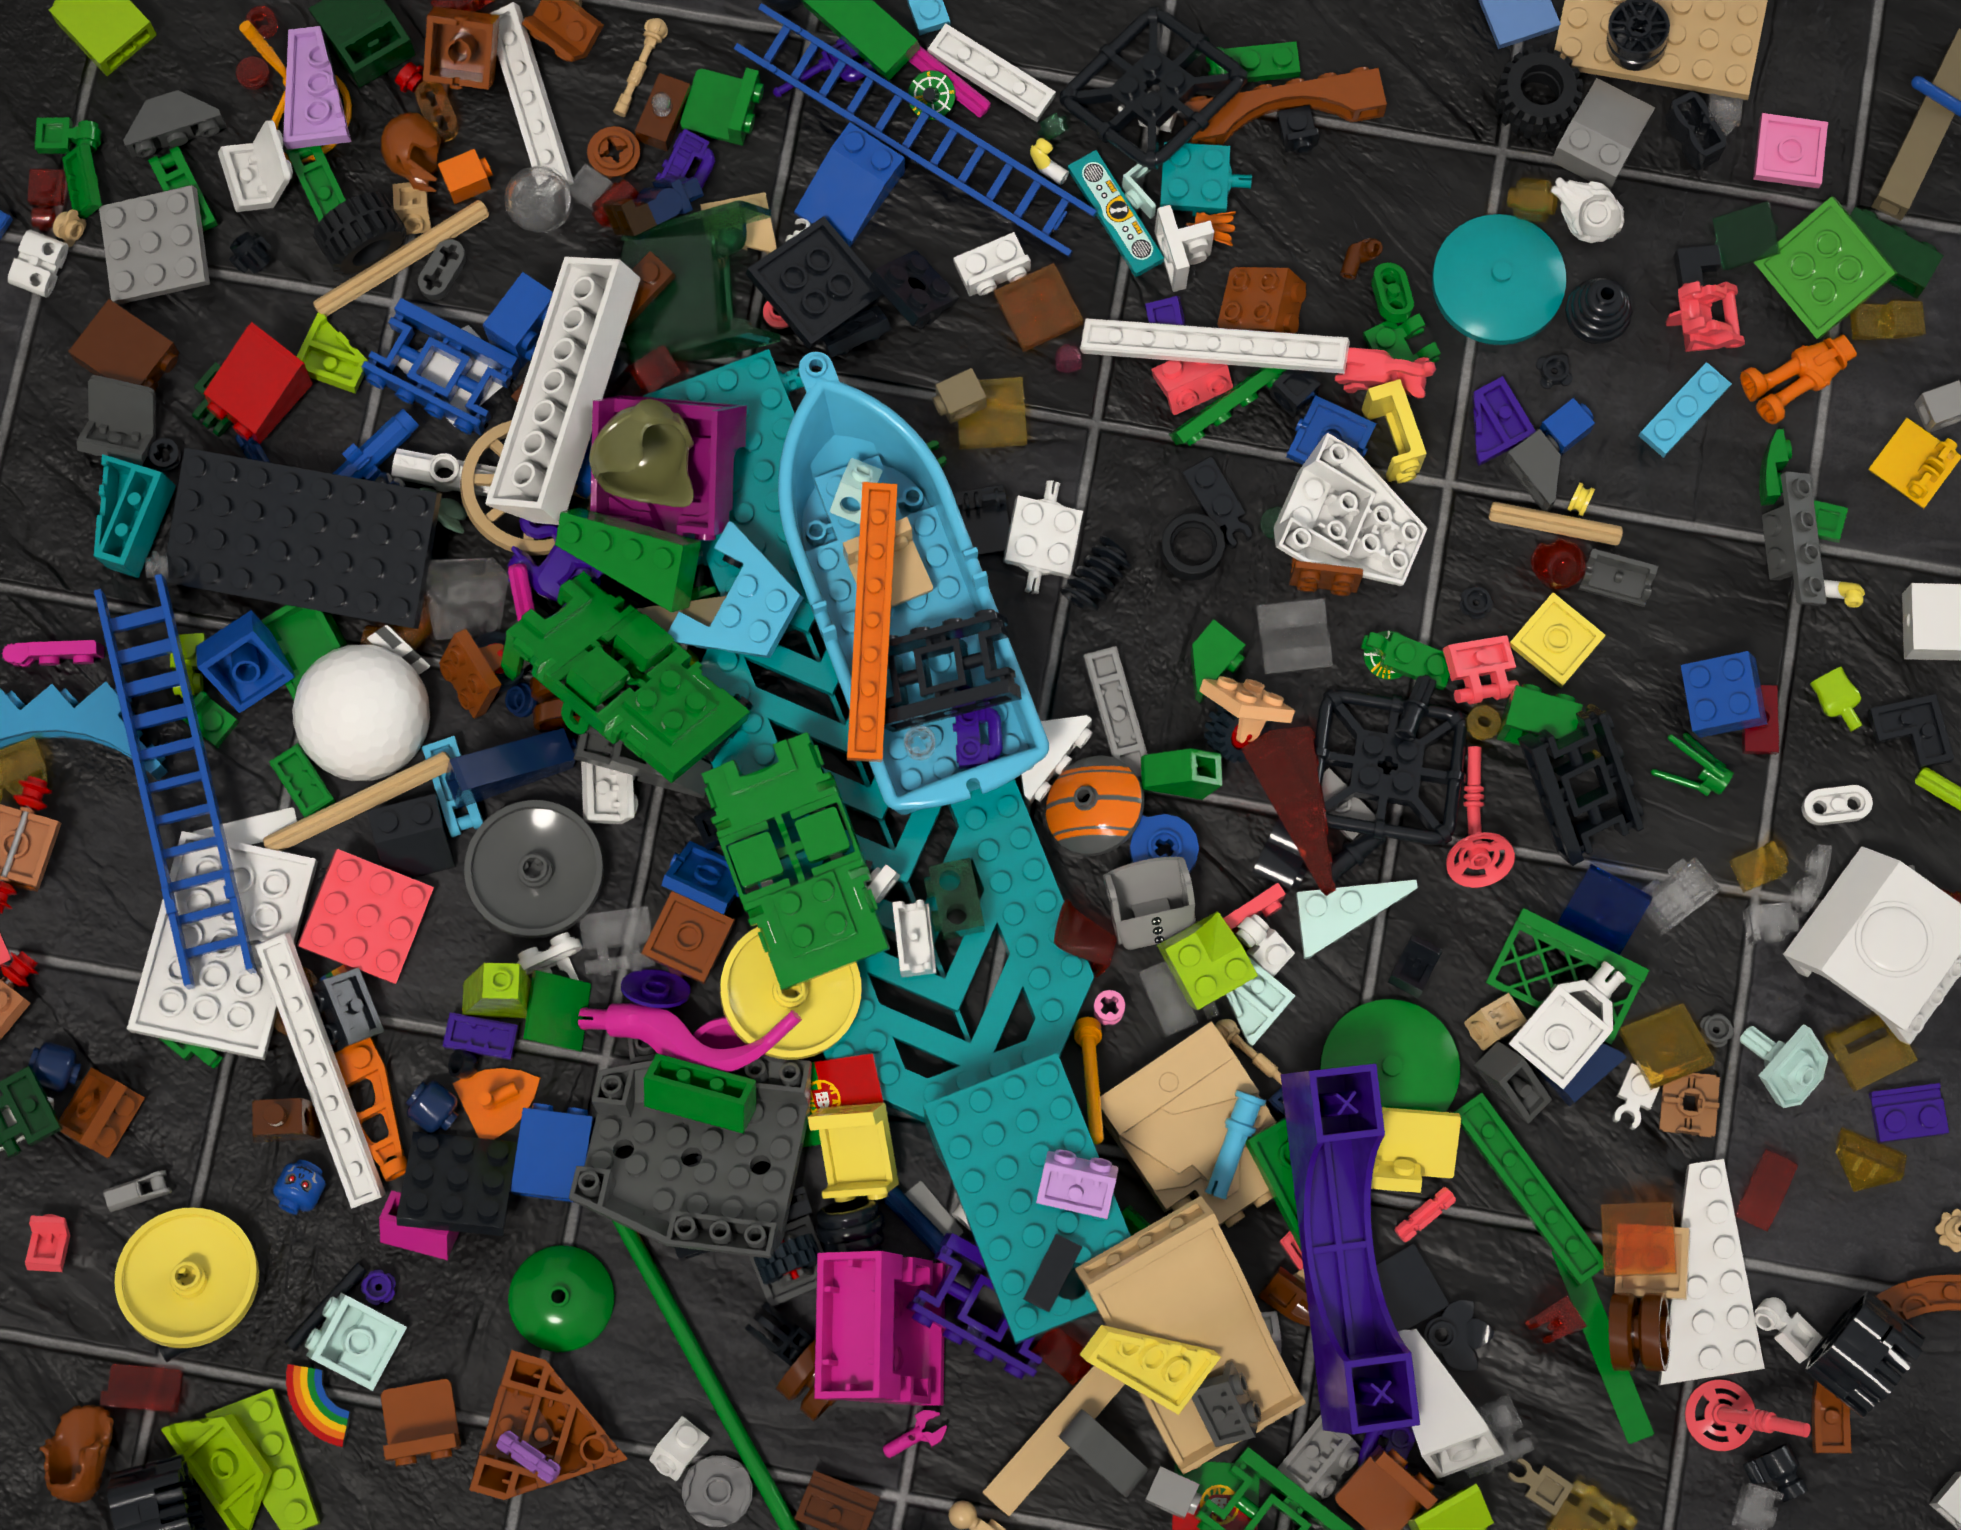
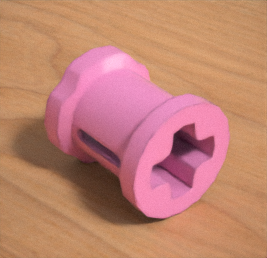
M1113 990L1101 992L1095 999L1093 1007L1094 1017L1102 1025L1117 1024L1122 1019L1125 1011L1124 998ZM1112 1001L1116 1003L1115 1015L1112 1012H1108L1106 1015L1102 1013V1002L1108 1005Z

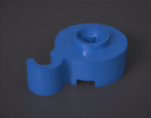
M1161 814L1146 817L1142 815L1139 825L1132 834L1129 850L1131 863L1160 858L1156 854L1158 851L1156 845L1160 843L1165 845L1167 843L1171 846L1170 851L1173 854L1171 856L1163 854L1161 857H1184L1190 874L1196 865L1199 851L1197 835L1191 826L1178 816Z

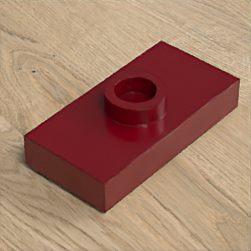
M1760 685L1767 724L1742 729L1743 754L1777 755L1779 753L1778 685Z

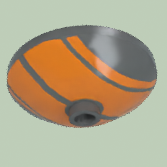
M1090 756L1076 761L1057 777L1048 794L1046 820L1050 832L1064 848L1079 855L1096 856L1115 850L1131 837L1140 823L1144 810L1142 784L1134 771L1116 758ZM1086 794H1090L1088 801L1082 803L1083 797Z

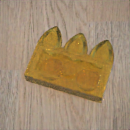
M35 737L0 750V803L3 795L2 789L4 788L12 795L22 794L23 787L18 783L19 780L25 781L28 776L44 781L47 780V771L49 769L38 740Z

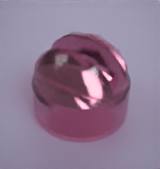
M1069 344L1059 347L1055 355L1056 369L1065 373L1081 369L1082 356L1079 349Z

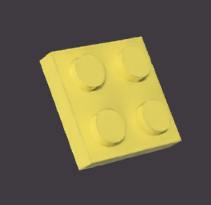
M1552 593L1511 640L1510 647L1557 686L1562 688L1606 635L1555 593Z

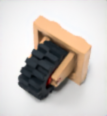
M1219 676L1218 680L1203 679L1199 692L1217 703L1215 707L1218 709L1216 714L1212 711L1210 712L1209 717L1212 718V722H1206L1205 728L1209 730L1204 733L1205 738L1209 740L1207 744L1215 752L1233 763L1237 761L1240 763L1246 762V756L1249 759H1253L1256 757L1254 754L1255 750L1262 751L1264 747L1260 745L1261 742H1267L1269 739L1265 732H1271V726L1267 724L1269 721L1292 722L1295 710L1283 703V697L1265 691L1264 684L1258 681L1246 679L1244 683H1239L1224 676Z

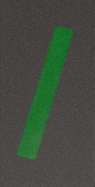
M1552 1251L1627 1442L1632 1444L1653 1436V1429L1630 1372L1613 1370L1609 1348V1320L1592 1277L1578 1286Z

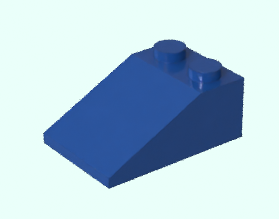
M849 122L827 153L796 207L794 214L808 220L811 225L824 216L849 247H851L905 173V157Z

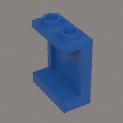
M533 1103L532 1109L523 1108L510 1192L517 1196L573 1202L569 1199L575 1169L576 1166H585L595 1119L593 1116H588V1110L567 1108V1113L554 1112V1106Z

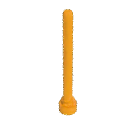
M1083 1017L1074 1024V1039L1082 1047L1089 1133L1093 1143L1098 1145L1104 1139L1096 1046L1102 1039L1101 1023L1096 1018Z

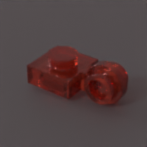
M30 169L27 201L30 205H39L38 208H32L31 222L32 226L39 228L40 231H48L49 228H53L56 212L50 206H64L66 176L63 170Z

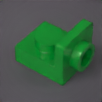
M200 691L197 696L193 695L202 737L218 748L238 725L239 721L214 702L205 692ZM188 718L182 719L189 726Z

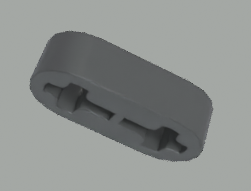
M447 239L440 242L421 271L418 278V286L425 298L432 301L444 298L464 268L466 253L462 244L458 241ZM455 250L458 257L457 260L450 259L447 265L443 267L446 263L444 253H451ZM439 273H441L438 279L441 287L434 286L429 290L427 281L436 280Z

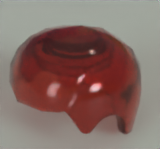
M1558 538L1554 543H1540L1531 556V569L1543 585L1550 589L1562 590L1574 586L1583 578L1587 569L1586 556L1577 544Z

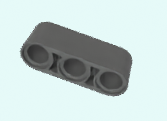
M1083 1409L1076 1414L1058 1436L1125 1498L1129 1496L1149 1472L1146 1466Z

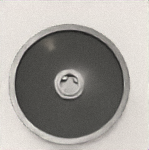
M527 800L505 806L481 824L473 835L466 852L464 876L466 888L473 904L480 914L494 927L517 937L544 938L571 928L591 910L602 887L604 861L596 836L589 825L578 814L554 802Z

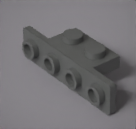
M1786 471L1781 474L1784 506L1762 514L1769 580L1780 581L1793 576L1796 602L1798 604L1821 606L1826 604V593L1811 476L1807 473Z

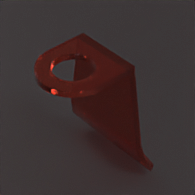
M1065 899L1059 914L1054 943L1059 949L1069 954L1094 962L1092 972L1094 978H1098L1110 966L1117 937L1081 914L1072 906L1070 900Z

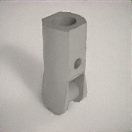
M166 1170L153 1172L138 1179L104 1189L103 1194L109 1211L114 1212L170 1194L172 1192L171 1188L166 1187L164 1176L167 1175ZM151 1182L153 1192L144 1194L142 1184Z

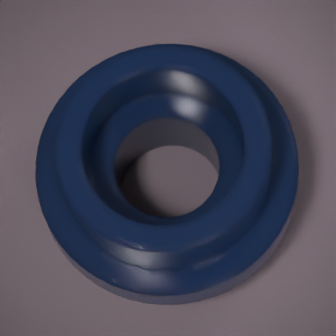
M519 683L508 690L505 697L507 709L517 717L524 718L530 716L537 703L531 697L530 684Z

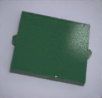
M1768 201L1713 218L1717 239L1714 245L1719 244L1724 271L1780 254L1776 234L1778 226L1774 223L1771 206Z

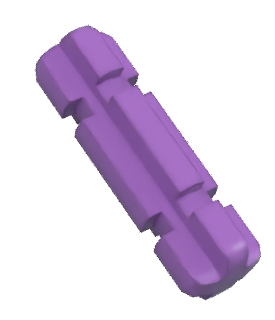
M506 1431L499 1437L496 1446L506 1455L511 1453L513 1460L533 1474L537 1471V1476L546 1483H552L559 1476L561 1470L559 1464L552 1459L545 1460L547 1458L546 1455L526 1441L522 1440V1442H519L520 1437L513 1432Z

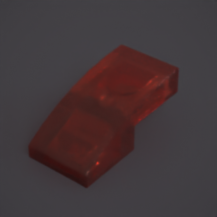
M1765 1149L1750 1178V1184L1735 1212V1216L1768 1232L1791 1184L1798 1164Z

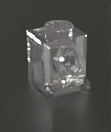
M1791 902L1753 905L1743 911L1747 946L1755 945L1763 937L1765 943L1785 940V935L1791 932H1798L1799 930L1798 915L1796 911H1792Z
M1751 1483L1742 1484L1731 1526L1741 1528V1530L1772 1529L1777 1517V1508L1773 1507L1774 1501H1781L1784 1493Z

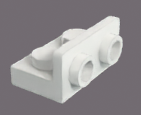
M1014 232L953 258L955 267L969 296L977 293L980 296L986 295L997 288L996 285L1006 281L1010 283L1017 282L1027 275L1031 267V260L1028 255L1024 254Z

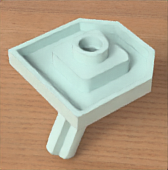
M1803 1024L1786 1044L1780 1040L1775 1043L1754 1026L1747 1028L1741 1035L1740 1042L1764 1060L1765 1069L1759 1074V1077L1776 1104L1781 1107L1787 1108L1801 1105L1823 1080L1828 1055L1810 1027Z

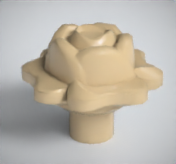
M1955 1209L1951 1214L1948 1212L1941 1215V1222L1934 1230L1938 1235H1941L1938 1240L1939 1244L1948 1246L1953 1252L1957 1253L1961 1251V1211Z

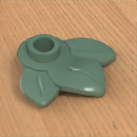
M428 487L420 488V490L439 493L438 491ZM441 497L437 520L444 527L463 534L464 528L459 521L465 520L468 516L465 508L451 498L443 499Z

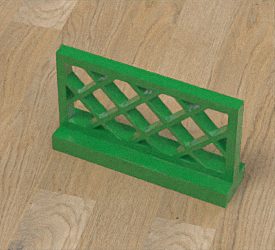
M1522 908L1485 983L1538 1008L1543 1001H1537L1532 998L1528 983L1547 978L1551 989L1554 986L1551 978L1552 975L1570 970L1573 980L1578 981L1574 968L1589 964L1595 967L1597 972L1601 964L1606 961L1615 968L1609 975L1612 976L1615 971H1619L1626 978L1624 982L1632 985L1626 999L1612 1003L1613 1031L1604 1041L1612 1045L1649 969ZM1519 930L1533 937L1537 951L1517 956L1513 943ZM1538 940H1540V941H1542V942H1544V943H1546V944H1548V945H1550V946L1541 949ZM1556 948L1564 952L1568 966L1549 972L1543 952ZM1511 949L1514 959L1505 961ZM1538 954L1545 974L1526 980L1520 960ZM1570 955L1582 962L1572 964ZM1515 962L1522 982L1507 986L1495 979L1502 966ZM1523 985L1526 995L1513 988ZM1623 1004L1618 1015H1616L1614 1007Z

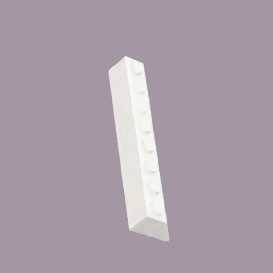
M564 257L485 502L489 507L534 523L559 525L560 513L568 509L592 433L593 400L603 399L640 282V277L620 259Z

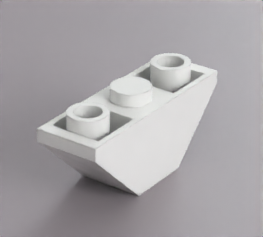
M1087 715L1041 721L1049 742L1048 754L1043 760L1035 764L1031 770L1020 775L1024 803L1029 807L1035 799L1040 802L1052 787L1048 782L1055 773L1061 775L1072 761L1069 755L1074 748L1078 746L1081 749L1093 734L1089 730L1092 719Z

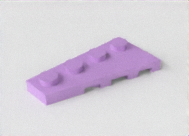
M315 26L288 30L283 131L285 147L288 150L351 142L322 28Z

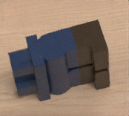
M660 178L652 182L654 187L644 188L635 199H611L603 203L602 207L614 234L636 236L675 217L677 214H685L692 211L693 208L690 202L704 196L697 178Z

